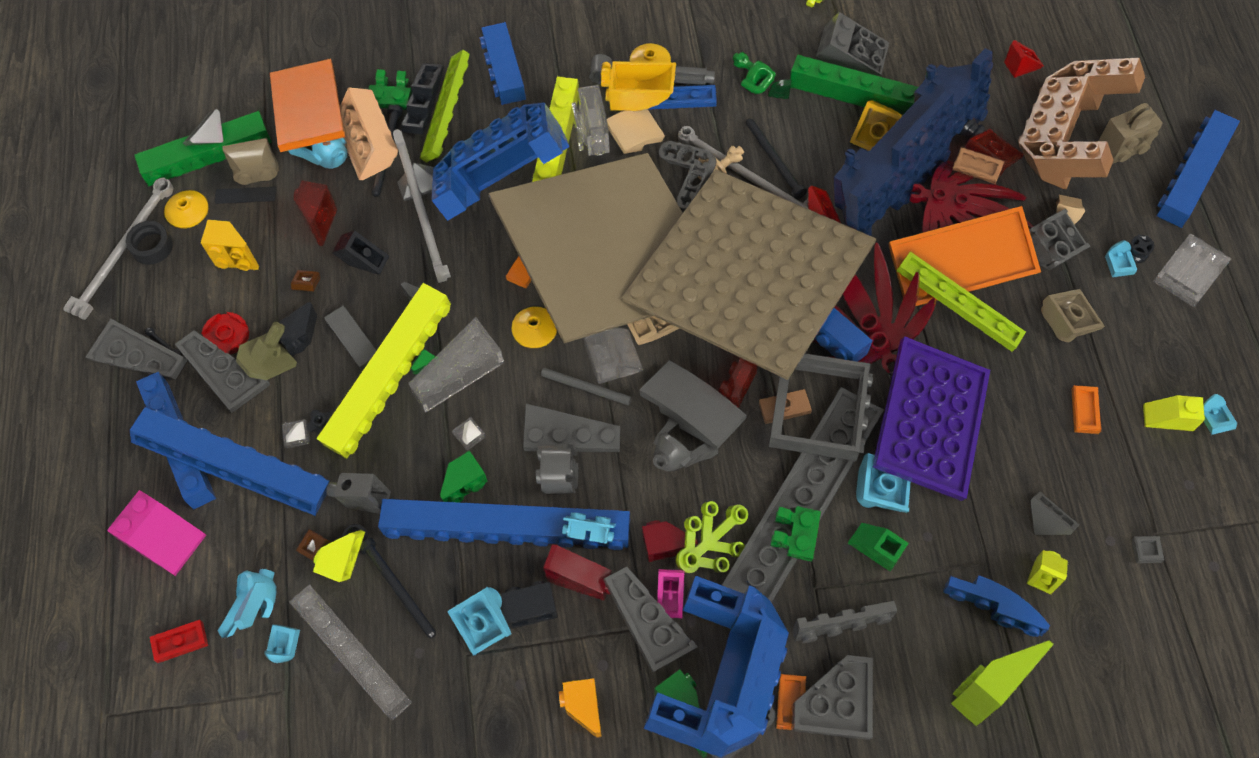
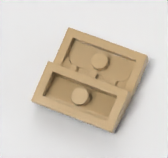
M648 109L638 111L625 110L611 116L604 122L624 154L642 151L644 145L662 142L665 137Z
M655 316L627 324L638 345L654 341L679 329Z

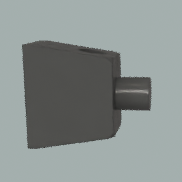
M341 473L338 482H329L327 486V495L335 497L346 508L378 514L381 512L382 499H389L391 493L374 474Z

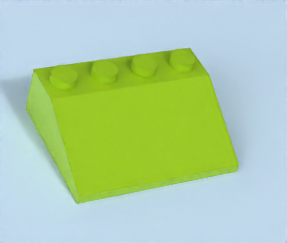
M1046 641L993 660L986 667L980 664L954 691L953 695L956 696V699L951 704L977 726L1003 705L1054 644Z

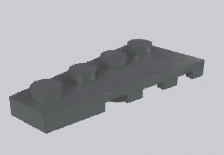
M113 319L109 320L85 357L91 361L148 374H154L159 371L163 377L176 380L188 361L183 356Z
M192 331L175 343L179 351L231 413L270 386L267 380L249 377L237 364L234 357L228 353L226 354L196 331Z
M526 404L523 448L524 451H537L538 446L575 444L577 452H620V426Z
M628 567L603 579L651 672L658 670L698 647L693 640L687 637L677 622L671 619L662 605L656 602L646 587Z
M891 601L864 606L859 609V613H855L853 609L842 610L832 618L828 616V613L820 614L810 622H807L806 617L798 618L792 631L795 642L802 640L803 643H809L817 640V636L827 634L828 637H833L843 633L842 630L852 628L853 631L866 628L869 623L877 622V625L892 621L897 612L895 602Z

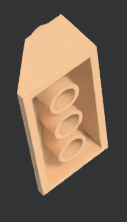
M348 87L340 105L345 137L343 138L346 141L345 146L358 179L365 180L390 167L394 158L397 157L398 148L394 143L391 131L388 129L373 91Z

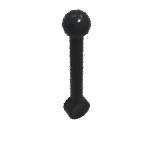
M146 328V335L152 336L164 347L182 356L178 349L172 348L160 338L153 328Z

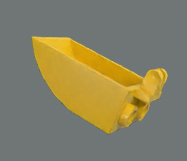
M609 62L602 63L601 87H609L606 88V101L610 102V110L638 111L654 107L665 101L673 93L676 63L613 62L612 69Z

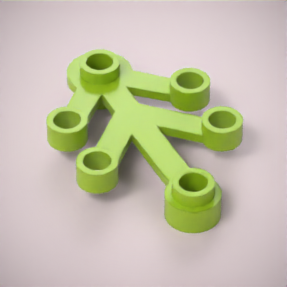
M714 501L705 502L701 506L702 522L697 516L688 517L684 522L686 529L685 546L676 556V565L680 570H684L685 573H693L699 567L713 569L717 573L726 572L729 569L727 558L709 559L701 556L708 550L727 553L732 557H739L745 548L742 542L730 544L718 542V540L734 525L746 522L748 518L747 509L742 505L730 506L726 510V519L712 531L713 516L718 513V505ZM709 505H710L711 508H712L711 513H709V511H708V506H709ZM692 520L695 522L694 528L691 526ZM701 529V542L695 547L696 531ZM736 545L739 548L738 554L735 551ZM689 556L691 558V564H689L688 562ZM720 561H721L722 564H723L722 569H720V567H719V562H720Z

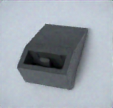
M838 12L825 24L816 56L827 63L880 76L889 42Z

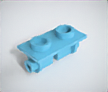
M571 512L570 516L563 518V520L569 521L568 525L564 524L562 534L567 535V538L585 540L586 531H591L589 541L604 544L613 542L614 532H610V528H614L616 523H610L611 518L596 516L595 520L585 519L586 514Z

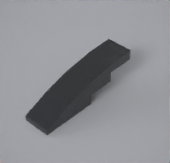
M422 64L412 84V95L406 105L407 114L401 124L402 132L423 135L436 100L444 69L443 65Z

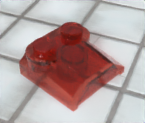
M991 129L970 138L966 144L968 150L1004 161L999 176L1003 174L1006 168L1024 156L1023 153Z
M740 358L738 362L734 361L729 370L731 376L728 381H723L719 393L739 408L757 374L758 366L743 358Z

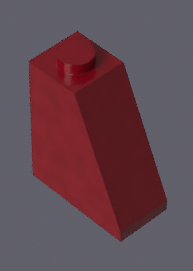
M552 544L543 567L547 582L604 601L606 595L610 594L603 579L612 575V570Z

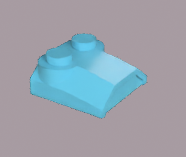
M866 454L863 457L858 472L856 490L858 502L866 508L877 506L905 513L909 512L911 482L873 468L875 455Z
M486 587L447 611L473 656L511 634L500 609L502 605L501 596L495 589Z

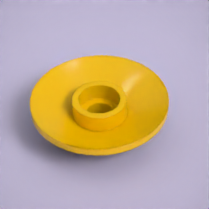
M650 43L643 44L634 49L630 55V62L671 63V57L664 47Z
M186 190L175 194L168 200L165 205L164 215L172 226L183 229L190 228L203 221L208 213L209 206L206 198L201 193Z
M542 307L526 308L520 311L512 322V334L515 340L527 348L546 346L554 339L557 333V329L547 309ZM532 322H538L535 326L530 325Z

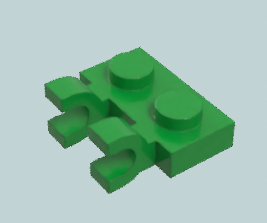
M377 69L376 85H370L369 90L373 91L379 108L388 109L389 105H398L403 110H407L406 105L412 95V90L408 87L409 80L406 78V71H397V86L394 87L387 86L389 79L385 77L386 71Z
M796 506L795 511L792 512L787 508L779 507L776 512L775 522L792 525L791 534L788 536L784 532L775 530L770 546L788 549L787 556L812 561L821 511Z

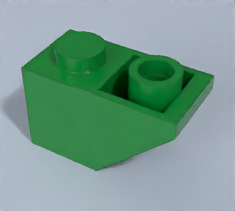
M470 451L448 464L440 494L443 502L460 503L464 496L471 492L479 491L488 482L484 471Z
M861 523L848 541L849 545L890 572L909 544L887 528Z

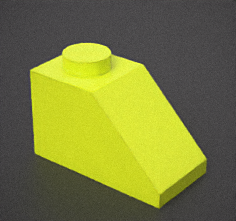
M1177 395L1147 402L1143 405L1145 427L1195 431L1205 420L1202 397Z
M365 531L352 532L318 550L314 557L315 567L313 572L338 582L350 579Z
M1042 550L1036 557L1027 584L1051 595L1066 580L1068 561L1061 558L1056 552Z

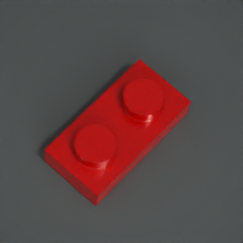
M201 620L150 637L154 661L157 663L208 646L204 624Z

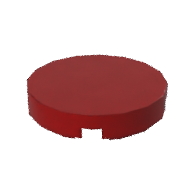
M226 312L227 314L221 315L219 313L205 323L202 335L226 354L237 353L239 346L248 341V325L238 314Z

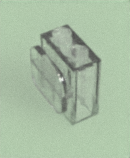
M599 85L578 88L579 111L576 102L571 103L579 151H584V142L589 156L610 152L608 124Z
M1190 233L1153 282L1192 307H1195L1231 258Z

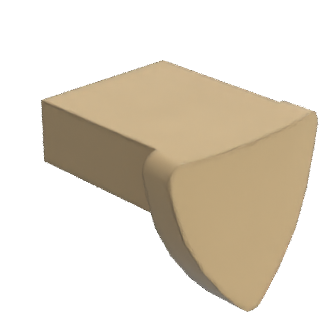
M1064 195L1058 196L1056 202L1057 213L1066 208L1070 219L1076 224L1085 212L1082 200Z

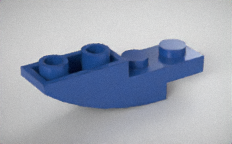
M978 575L975 581L970 583L951 576L945 584L943 593L949 594L950 598L957 601L966 600L975 603V606L980 609H993L991 619L998 621L997 623L1000 626L1006 628L1016 627L1033 637L1042 636L1049 630L1050 625L1034 607L1013 591L990 579Z

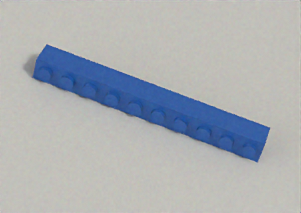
M382 499L378 527L385 537L391 539H398L400 536H409L414 540L432 537L438 541H448L449 538L466 543L473 542L474 540H484L485 543L489 544L508 541L512 545H522L523 542H529L536 546H547L549 543L558 544V546L570 548L573 545H583L587 549L607 546L611 550H622L623 547H629L630 511ZM571 512L586 514L585 519L595 520L596 516L611 518L610 523H616L614 528H610V532H614L613 542L604 544L589 541L591 531H586L585 540L567 538V535L562 534L564 524L568 525L569 521H565L563 518L570 516Z

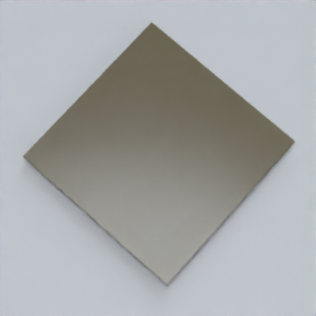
M648 153L489 193L488 196L563 343L653 316L622 301V297L683 212Z
M715 169L625 292L622 301L788 380L875 244L876 238Z

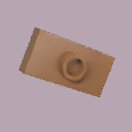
M961 147L953 170L996 184L1004 161Z
M805 389L787 393L783 420L811 414L812 409ZM776 396L759 400L765 424L773 423Z

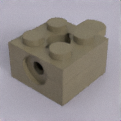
M1143 103L1131 111L1111 118L1099 141L1108 142L1113 157L1112 164L1119 161L1124 162L1131 156L1143 154L1150 149V145L1154 138L1157 137L1163 122L1149 104Z

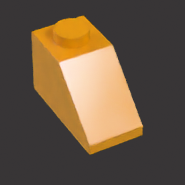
M586 679L564 682L563 691H559L560 707H565L567 715L595 737H602L595 680Z

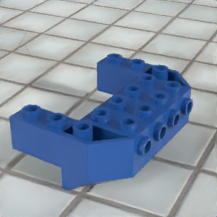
M545 102L526 104L520 108H513L507 116L492 121L489 127L484 130L479 129L475 131L465 141L457 142L434 167L432 202L447 221L479 201L480 191L536 158H539L545 164L570 147L560 124Z
M695 576L682 611L731 629L709 703L705 711L657 693L651 704L644 729L721 758L753 743L759 734H764L768 723L766 715L768 710L771 709L775 697L772 694L774 686H777L781 675L779 667L787 653L785 645L789 632L771 601L755 587L749 585L744 594Z

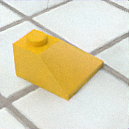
M868 101L850 143L870 151L903 115L876 101Z

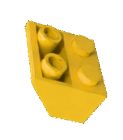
M207 220L201 244L215 266L222 269L228 267L238 268L243 271L259 269V265L246 242L230 222Z

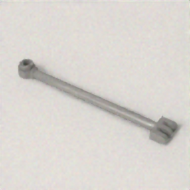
M684 126L678 132L679 143L708 150L719 161L726 157L723 153L698 139L695 131L690 126ZM731 163L727 166L765 191L808 209V198L804 203L798 201L739 163Z
M396 129L393 131V136L438 283L444 282L451 275L448 266L442 265L402 132Z
M159 178L154 182L153 195L79 299L73 296L70 297L64 306L65 312L79 316L83 320L89 316L94 308L88 302L127 248L125 243L127 233L136 224L146 221L160 199L163 200L164 197L172 195L173 185L168 179Z

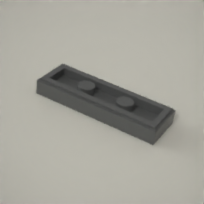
M343 305L325 316L324 319L362 370L367 366L376 349Z

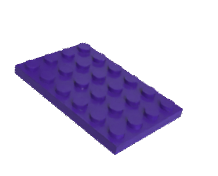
M904 336L899 344L872 467L957 500L963 501L967 499L990 370Z

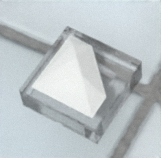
M471 417L452 430L453 435L467 451L486 437L485 433Z
M306 419L282 424L284 446L286 448L310 444Z

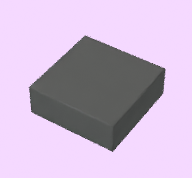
M1136 536L1131 539L1136 563H1162L1164 561L1160 536Z

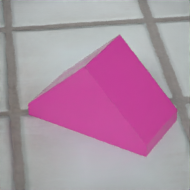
M659 569L657 603L659 602L665 612L671 618H682L684 570Z

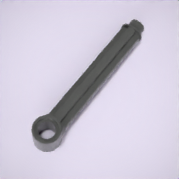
M597 54L592 57L589 75L592 82L601 84L602 63L609 62L612 69L613 62L609 56ZM676 66L674 83L714 84L715 71H709L707 67Z

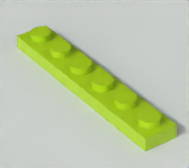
M465 50L458 52L450 59L420 159L426 163L434 158H438L443 151L442 144L448 134V124L453 117L454 105L458 101L457 95L459 88L463 84L464 72L468 68L467 62L470 54Z
M911 251L896 270L910 281H912L915 273L918 272L920 275L919 287L1011 352L1017 348L1026 333L1023 329Z

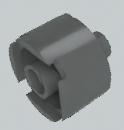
M575 444L538 446L537 456L541 462L540 469L536 470V482L541 484V491L545 494L576 492L579 465L573 459V456L578 455Z

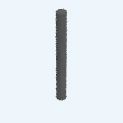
M543 368L541 372L542 377L628 406L632 399L631 396L547 368Z

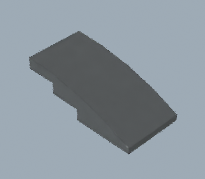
M670 360L639 390L641 397L659 406L660 413L677 421L681 430L716 449L747 418L744 412L721 393Z

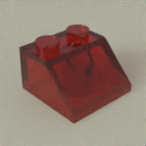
M301 180L299 188L294 192V201L318 245L323 246L337 208L327 185Z

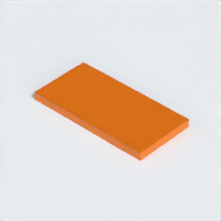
M331 59L270 73L277 144L280 152L345 137Z
M1022 206L888 243L895 270L899 268L911 251L968 292L1041 272ZM896 271L904 298L911 281ZM919 287L915 307L928 303L933 296Z

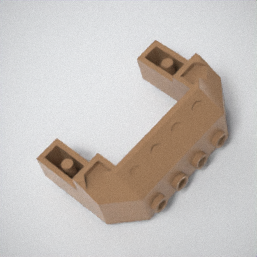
M1140 58L1073 61L1045 79L1043 87L1039 90L1037 101L1033 104L1032 113L1026 121L1024 132L1019 137V147L1022 149L1027 163L1041 180L1059 188L1067 189L1071 177L1108 176L1113 163V157L1107 141L1069 142L1080 112L1083 110H1098L1104 94L1140 92L1145 79Z

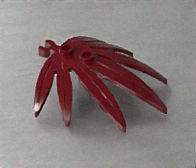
M946 161L936 169L931 181L930 190L925 189L920 184H914L912 192H917L919 195L911 194L909 201L912 203H927L922 223V233L938 229L937 222L939 228L954 225L950 217L957 223L976 219L973 216L979 218L1009 210L1004 205L977 196L1022 201L1026 200V196L1012 189L993 184L958 186L975 177L960 172L949 177L953 171L954 163ZM1027 221L1029 229L1034 227L1029 221Z
M875 243V286L880 317H878L868 293L856 275L852 278L843 295L860 327L836 305L834 308L873 340L867 355L858 362L872 364L883 358L882 367L887 373H890L888 365L891 362H896L897 356L892 353L899 349L900 340L904 336L914 340L919 335L934 311L936 300L933 297L909 322L919 293L920 275L916 272L902 300L895 323H892L893 293L890 275L879 244ZM814 339L813 343L819 345V343Z

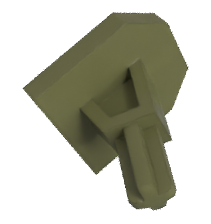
M274 322L268 333L239 346L236 362L249 377L268 380L296 367V360L279 343L285 329L283 324Z

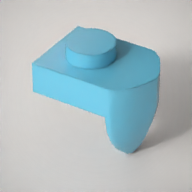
M1122 240L1108 250L1105 258L1112 277L1134 275L1136 273L1137 267L1129 242Z
M1218 394L1208 398L1203 404L1204 423L1211 435L1236 429L1237 422L1226 406L1224 398Z
M278 624L272 625L268 647L264 651L266 658L274 663L287 662L293 659L300 629Z

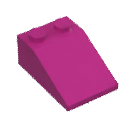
M140 490L107 530L119 541L174 576L177 575L206 537L205 533Z

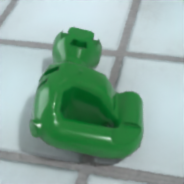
M744 52L736 53L733 56L735 67L749 70L746 78L741 82L743 88L753 94H761L773 82L776 76L775 71L764 62L758 60L753 63ZM761 79H764L758 86H756V84Z

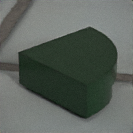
M780 80L773 83L769 88L768 97L789 99L792 80Z

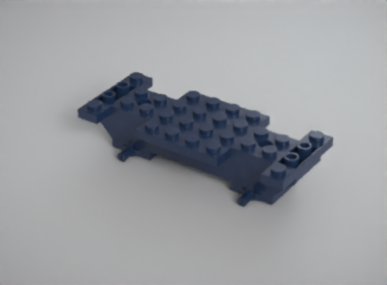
M985 48L969 65L947 68L940 64L937 69L935 65H928L926 67L925 80L915 91L914 104L870 151L861 148L856 154L852 149H848L845 152V164L834 176L835 206L843 212L846 226L871 236L872 225L877 219L880 220L884 216L890 205L891 208L898 211L904 204H908L911 194L915 193L912 192L913 185L920 184L923 186L928 177L934 175L938 166L948 160L951 154L949 150L951 139L956 133L959 134L962 131L966 122L975 118L976 123H979L986 118L988 114L987 102L990 97L988 91L991 84L990 73L993 67V51Z

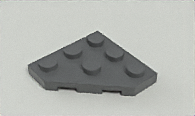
M847 655L792 704L791 731L866 740L872 739L873 658Z

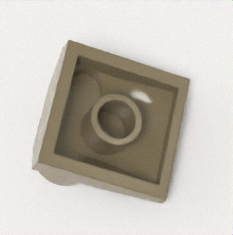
M267 138L222 146L226 159L233 171V179L237 183L248 185L259 181H269L277 176L279 165Z
M1080 289L1048 295L1043 300L1041 308L1043 317L1051 326L1056 337L1061 341L1071 342L1077 336L1105 327Z

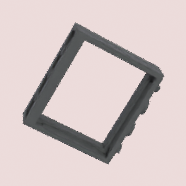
M804 354L795 370L859 379L851 446L781 435L789 379L786 380L779 376L769 447L857 461L859 453L864 452L866 441L861 436L862 430L866 431L868 416H864V411L869 409L871 395L867 394V387H871L873 381V374L869 373L870 364Z

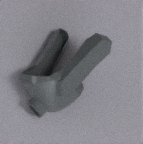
M670 417L666 425L657 434L653 443L656 446L653 454L655 467L668 472L678 471L682 467L686 468L718 454V449L707 443H704L694 451H689L679 441L669 435L678 424L677 421Z

